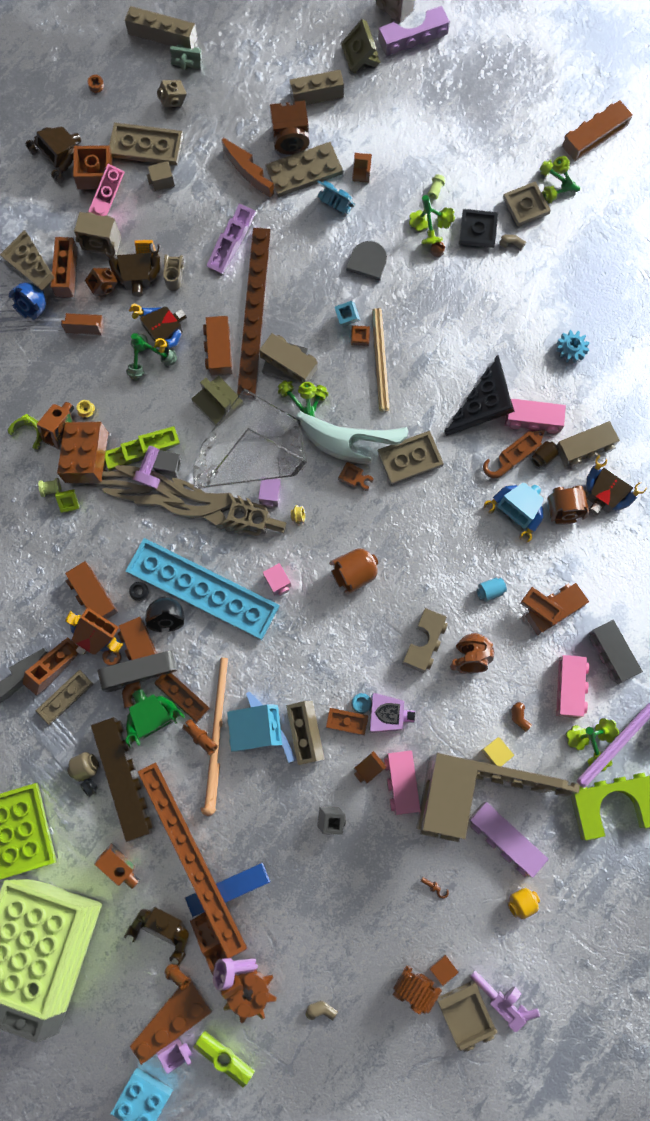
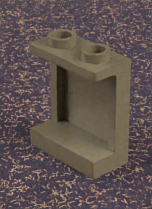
M473 980L439 996L437 999L459 1051L464 1050V1052L475 1048V1044L483 1041V1043L494 1039V1035L498 1033L479 993L478 986Z

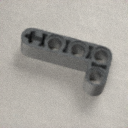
M171 650L104 667L97 671L101 689L104 692H113L122 689L124 685L176 672L178 668L174 652Z

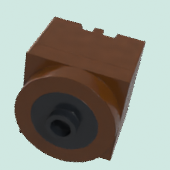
M305 100L295 101L293 105L286 102V106H282L281 103L270 104L275 150L286 155H293L306 150L309 147L310 140Z

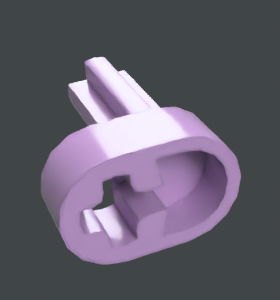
M153 446L148 447L140 470L135 472L132 480L155 489L158 488L160 479L151 476L150 473L160 449Z
M230 958L219 959L214 968V987L219 991L230 989L233 985L235 974L254 972L258 968V965L255 964L256 959L233 961Z

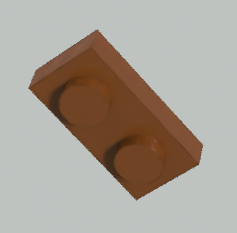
M330 708L326 728L365 736L369 716Z

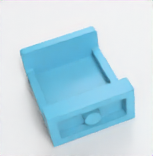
M267 704L227 712L231 752L282 745L278 705Z

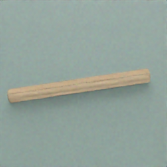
M374 308L372 309L379 410L386 412L389 411L382 310Z

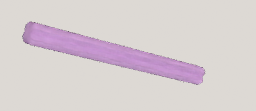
M650 703L645 706L577 779V783L582 788L588 786L650 719Z

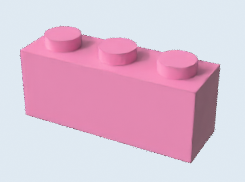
M512 399L515 412L507 414L505 426H510L512 429L528 428L530 431L545 430L548 433L555 434L561 432L564 427L566 405Z
M569 655L559 657L556 716L581 718L587 713L588 704L585 702V694L588 693L586 674L589 673V663H586L587 657Z
M412 750L388 753L387 758H384V764L386 765L385 770H389L390 778L387 779L388 791H392L393 799H390L391 811H395V815L421 812Z

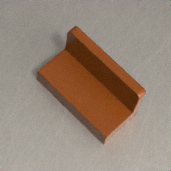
M66 313L65 320L61 321V325L65 333L102 335L103 316Z

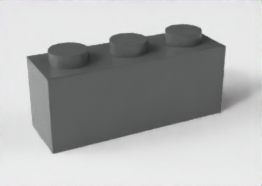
M614 619L589 632L591 644L597 647L601 662L607 665L609 669L608 674L617 685L643 672Z

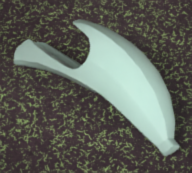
M302 411L296 415V419L301 421L303 430L314 445L335 458L353 463L372 462L370 457L351 450L352 445L358 440L399 445L408 436L407 427L391 430L345 428L334 426Z

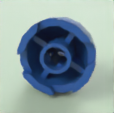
M21 283L9 292V298H12L14 302L13 308L25 319L29 316L34 321L45 311L46 299L44 292L36 285Z

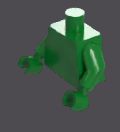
M139 689L132 694L136 704L129 708L130 713L127 715L126 743L130 749L132 748L131 744L135 741L139 746L141 744L139 739L143 740L173 722L177 724L176 718L178 716L184 718L185 716L171 700L163 696L156 697L154 694L146 697L143 689Z

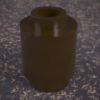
M545 441L533 452V456L530 459L536 467H546L559 455V448L554 442Z

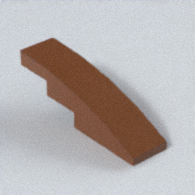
M223 138V151L232 165L256 189L271 198L274 194V184L264 178L263 169L253 163L252 154Z
M204 912L190 920L201 952L205 956L213 975L216 962L219 959L227 958ZM235 974L234 982L230 989L220 990L224 999L244 989L238 974Z

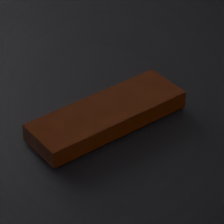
M172 673L162 675L154 682L163 693L196 723L211 709Z

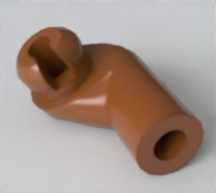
M140 682L125 685L122 690L124 708H130L134 705L132 694L141 688Z
M517 702L511 709L512 721L527 732L532 724L524 718L525 705L522 702Z

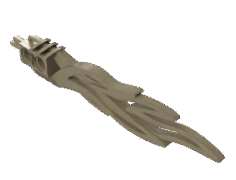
M118 465L115 466L117 471L103 472L102 477H128L133 479L135 472L139 471L140 467ZM152 470L150 475L160 479L157 489L120 480H102L101 483H94L101 486L129 488H103L102 490L112 497L133 501L137 506L161 507L183 518H203L214 524L216 528H226V531H234L236 534L247 533L258 536L260 533L265 534L266 529L284 533L286 529V522L270 518L271 516L266 506L253 503L249 498H246V501L242 500L239 495H237L238 498L233 497L231 493H205L189 482L178 478H172L173 481ZM153 489L156 490L157 492H159L160 494H162V495H142V496L120 495V494H144V493H148V492L152 491ZM177 496L183 497V498H185V499H189V500L194 501V502H198V503H202V504H209V505H205V506H192V505H187V504L184 503V501H183L182 499L178 498ZM172 506L181 507V508H185V509H188V510H181V509H178V508H174V507H172ZM230 508L226 519L222 511ZM238 512H244V516L242 518H235V515ZM256 517L263 518L259 524L253 523V520Z

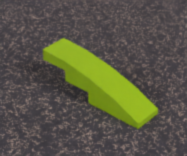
M175 426L140 435L136 440L120 444L121 447L107 450L105 461L108 470L116 469L115 466L118 465L127 466L143 460L149 446L166 451L179 445L180 442Z

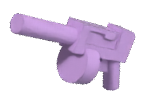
M476 971L470 975V978L492 999L490 1005L508 1022V1026L514 1032H518L528 1020L540 1017L538 1008L528 1011L523 1005H520L518 1009L513 1005L521 995V992L515 986L503 995L501 992L497 993Z

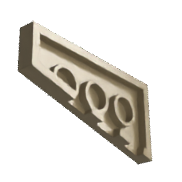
M25 230L0 254L6 262L41 290L55 278Z

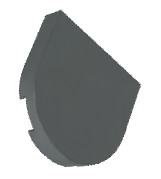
M373 241L359 243L352 251L346 271L380 281L387 262L385 249Z

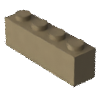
M130 6L125 17V24L129 35L169 46L183 45L188 49H192L197 40L195 23L132 6Z

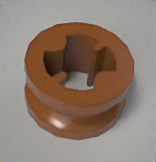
M92 75L88 78V87L91 92L99 93L103 90V79L99 75Z
M104 651L102 658L107 665L112 666L120 663L122 656L119 651L117 653L113 652L114 655L117 654L113 662L109 659L107 660L112 651Z

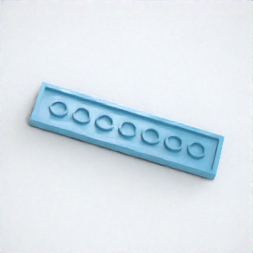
M143 538L126 569L128 574L260 640H263L280 608V605Z

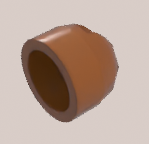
M433 243L430 250L431 254L435 257H441L445 252L444 243Z

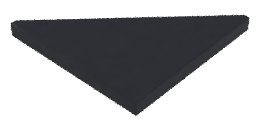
M499 355L494 358L495 361L491 367H488L484 372L477 387H474L468 395L463 407L459 408L450 426L444 430L446 436L515 412Z

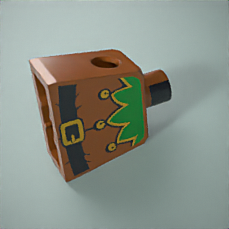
M65 402L62 407L53 404L39 420L37 427L42 442L57 449L60 448L65 422H73L71 413L74 410V406Z
M113 843L105 849L94 864L118 886L125 882L133 889L140 881L133 873L134 864ZM122 867L124 872H119L116 868Z

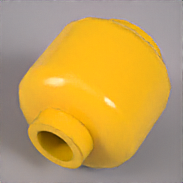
M522 888L510 895L508 907L515 918L526 919L538 912L540 899L535 891L531 892L528 888Z

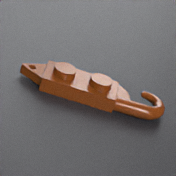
M545 430L528 431L502 451L499 455V462L502 467L497 471L491 472L488 469L490 459H487L483 464L484 473L490 478L503 476L542 445L541 441Z

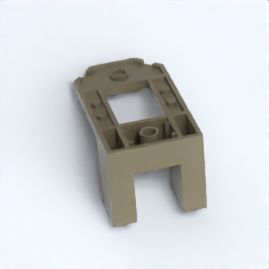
M436 753L429 757L420 805L421 812L418 815L416 829L421 830L420 834L438 838L439 834H441L440 839L459 842L460 838L466 839L476 779L491 778L492 783L503 785L505 781L510 782L511 787L523 789V786H529L531 791L547 793L553 791L555 795L572 797L573 793H579L580 784L571 783L568 785L567 780Z

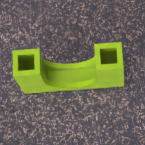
M645 772L633 774V779L626 780V777L623 776L614 778V783L607 784L606 780L594 782V787L582 788L580 786L579 793H573L571 801L581 840L605 837L600 816V805L605 796L614 791L625 794L632 801L639 828H649L650 775L646 776Z

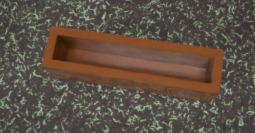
M621 100L614 104L611 103L601 113L597 112L589 121L582 122L574 131L570 130L564 136L562 147L576 161L627 127L633 114Z

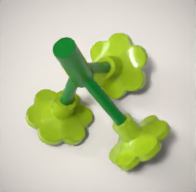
M424 195L422 197L424 210L412 212L409 216V225L418 232L423 229H429L427 231L428 238L422 240L421 244L441 242L443 237H436L434 230H432L430 213L432 212L437 215V226L439 228L447 229L455 220V215H453L454 209L445 207L442 211H437L431 207L429 196Z
M600 719L599 724L595 726V732L592 727L585 729L580 728L578 725L572 726L571 730L566 732L569 747H575L576 750L580 751L591 740L595 753L587 761L590 766L602 754L598 750L595 741L596 736L598 735L601 741L606 740L608 743H612L615 737L619 735V730L616 728L614 720ZM612 760L600 772H603L606 770L607 767L612 766Z

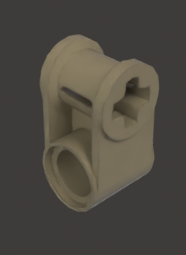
M165 254L163 273L165 284L169 290L176 291L182 285L184 256L169 257V255Z

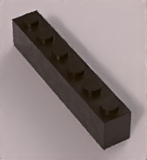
M112 717L92 724L91 728L125 841L130 842L152 834L151 829L154 828L153 821L146 814L145 809H148L145 797H141L139 791L142 789L141 782L134 775L136 766L134 760L129 758L127 752L130 751V748L126 743V739L124 740L122 736L124 727L121 720L118 721L117 718Z

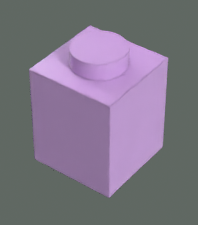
M261 478L259 504L267 508L278 506L281 489L280 479Z

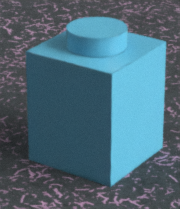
M353 301L334 307L341 326L344 327L360 321L356 305Z

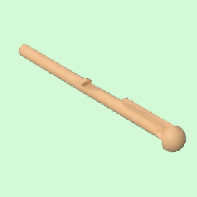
M220 658L212 741L218 745L217 750L213 748L215 752L210 755L205 806L200 808L205 816H211L216 811L220 763H217L220 728L223 724L222 712L228 658Z

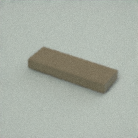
M78 670L35 711L48 725H51L94 684L81 670Z

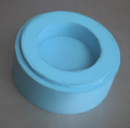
M357 694L352 700V707L359 714H364L371 708V699L366 694Z

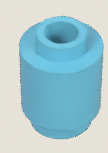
M493 578L478 584L476 591L478 597L487 602L503 596V593L507 592V587L502 578Z

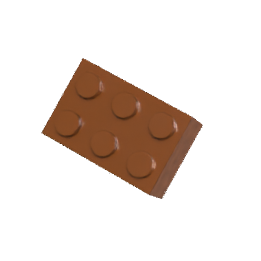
M65 422L57 474L65 483H101L109 433L102 422Z

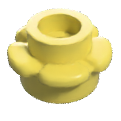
M82 400L77 404V413L80 417L88 418L93 415L95 406L88 400Z
M295 505L294 509L291 510L292 521H295L297 524L305 521V510L303 507Z

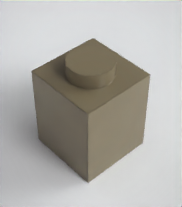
M168 161L148 166L150 174L146 175L149 185L153 184L154 191L175 186Z

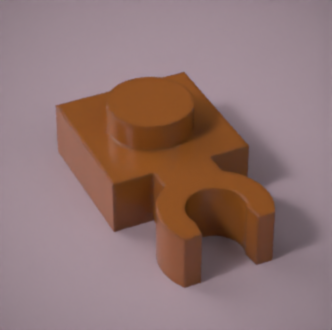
M346 462L338 480L354 488L359 484L364 491H368L369 486H366L364 482L370 481L373 483L374 478L370 475L363 476V469Z

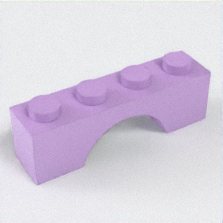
M439 6L426 11L424 22L416 28H403L395 22L379 27L378 40L386 56L395 54L398 51L448 34L450 21L443 7Z

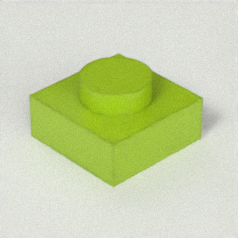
M74 489L55 494L61 513L79 509L80 505Z

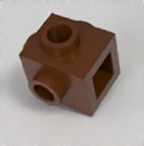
M93 268L84 280L93 295H108L113 292L114 287L118 283L110 268Z

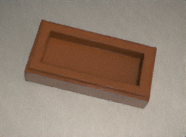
M534 587L530 588L520 604L551 626L555 624L564 611L562 607Z

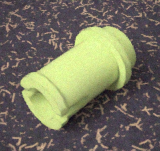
M436 174L432 178V185L428 192L430 198L438 199L441 188L445 185L444 176Z

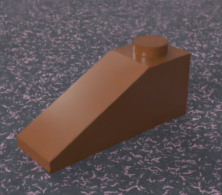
M67 637L25 671L22 684L36 696L39 695L79 654L76 651L77 645Z

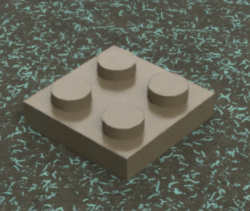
M536 181L503 194V200L518 227L549 215L551 212Z

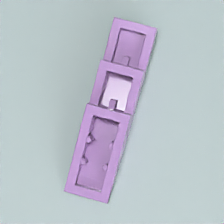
M242 204L238 205L233 218L229 219L224 233L220 234L206 265L207 267L222 274L225 272L256 214L255 210Z

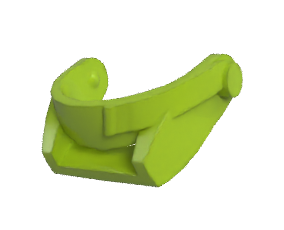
M25 414L9 426L7 431L10 435L21 426L28 425L34 427L37 437L32 448L38 450L41 446L42 439L37 427L38 420Z

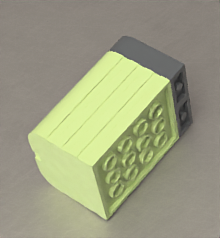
M4 880L0 891L1 1030L36 1043L59 1033L102 903L36 880Z

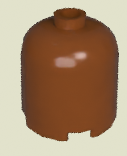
M354 549L329 562L334 567L331 572L337 585L345 588V595H350L369 584L378 575V559L374 554L371 555L365 549Z

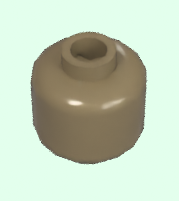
M83 752L69 760L67 772L71 778L82 782L96 775L99 763L95 755Z

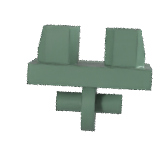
M178 44L176 47H170L171 65L181 66L182 70H186L187 67L202 68L200 48L188 49Z

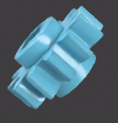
M570 330L568 335L562 333L561 339H558L556 343L559 345L556 351L562 352L560 358L567 357V363L570 359H573L574 363L577 362L578 358L583 360L589 352L587 347L590 342L584 341L586 335L579 336L580 331L573 334L572 330Z

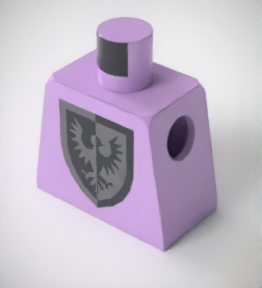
M377 693L372 694L369 733L399 731L403 728V722H415V711L404 710L403 700Z

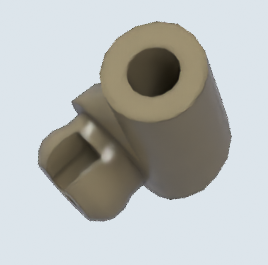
M503 235L499 241V245L504 248L510 243L521 250L527 243L516 235Z
M324 1001L310 1004L305 1014L310 1020L325 1015L333 1021L338 1011Z

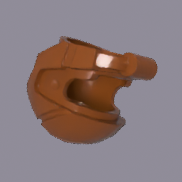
M467 634L456 644V649L465 655L459 659H454L450 668L451 670L459 671V673L469 674L487 671L488 664L494 659L493 643L481 634Z

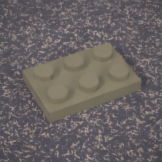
M430 431L405 439L399 445H389L377 451L391 485L444 465Z

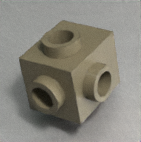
M162 80L157 90L158 99H160L163 107H181L187 95L181 80Z

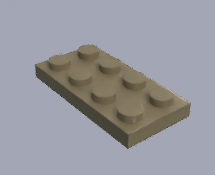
M114 122L109 144L112 157L152 163L168 161L169 165L178 166L183 131Z
M331 142L265 164L278 197L318 183V180L323 182L343 174V168Z

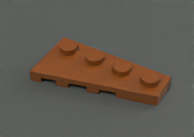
M190 975L188 976L191 979L189 986L184 990L178 988L130 1045L141 1065L212 1013V1009Z

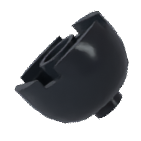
M164 596L149 604L146 610L145 621L147 628L150 630L162 632L163 628H169L168 632L184 626V611L176 600Z

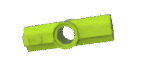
M205 1030L193 1046L195 1050L212 1062L218 1071L224 1072L243 1088L255 1072V1070L238 1058L231 1048L222 1045ZM221 1054L227 1055L229 1062L222 1064L218 1056Z

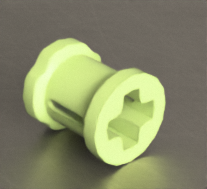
M55 478L53 481L43 482V480H40L38 482L41 497H45L47 494L62 492L59 478Z

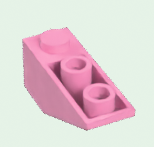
M110 164L107 165L88 212L99 216L108 215L125 173L124 171Z

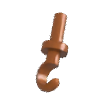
M424 877L421 878L420 881L429 886L430 891H437L439 898L445 899L448 897V889H446V894L441 896V888L437 882L432 883Z

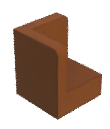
M354 154L352 181L369 183L372 154Z

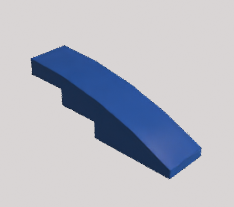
M260 863L216 883V886L226 903L270 883V879L263 863ZM196 893L185 897L192 917L205 912Z

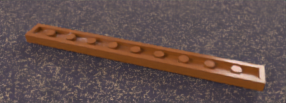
M155 762L139 770L138 774L227 958H232L246 950L247 947Z

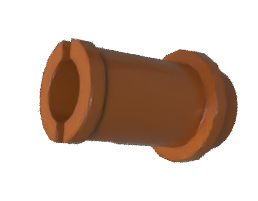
M177 964L167 966L164 972L166 978L172 980L181 990L186 989L191 979L180 971V967Z

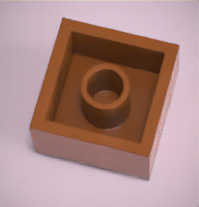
M110 145L74 146L73 177L77 190L98 189L107 165L113 166Z

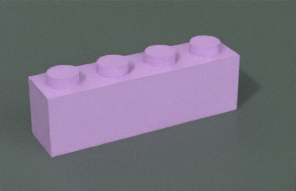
M483 802L469 818L470 828L478 835L482 833L487 837L485 841L493 849L496 847L502 851L500 855L508 863L513 861L518 866L516 870L525 878L527 875L533 878L549 860L487 802Z

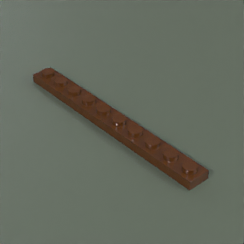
M253 228L237 389L239 397L256 398L260 358L259 349L261 347L271 229Z

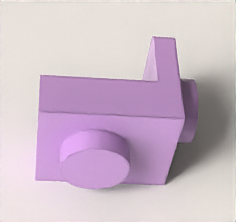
M179 1038L156 1053L167 1074L185 1062L188 1066L192 1064L189 1059L192 1053L186 1043L182 1045Z

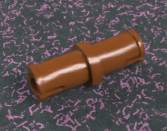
M192 719L186 721L185 723L188 726L183 725L182 729L193 738V742L196 745L199 744L208 755H212L215 752L213 748L217 750L218 745Z

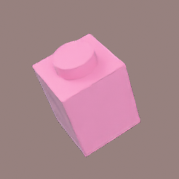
M280 563L263 572V576L274 596L277 594L280 596L289 591L291 582Z

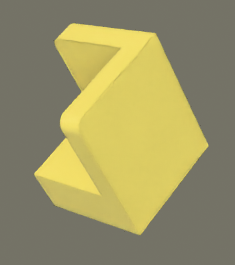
M497 737L481 750L487 759L497 766H503L514 756L500 737Z

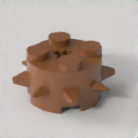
M257 969L254 972L238 974L244 989L227 998V1003L223 1007L224 1011L231 1009L235 1014L239 1015L240 1023H244L247 1017L255 1015L263 1020L265 1018L263 1009L266 1004L277 999L276 996L269 992V983L274 977L272 975L264 976L261 972H257ZM246 988L248 991L250 989L253 991L251 997L244 995Z

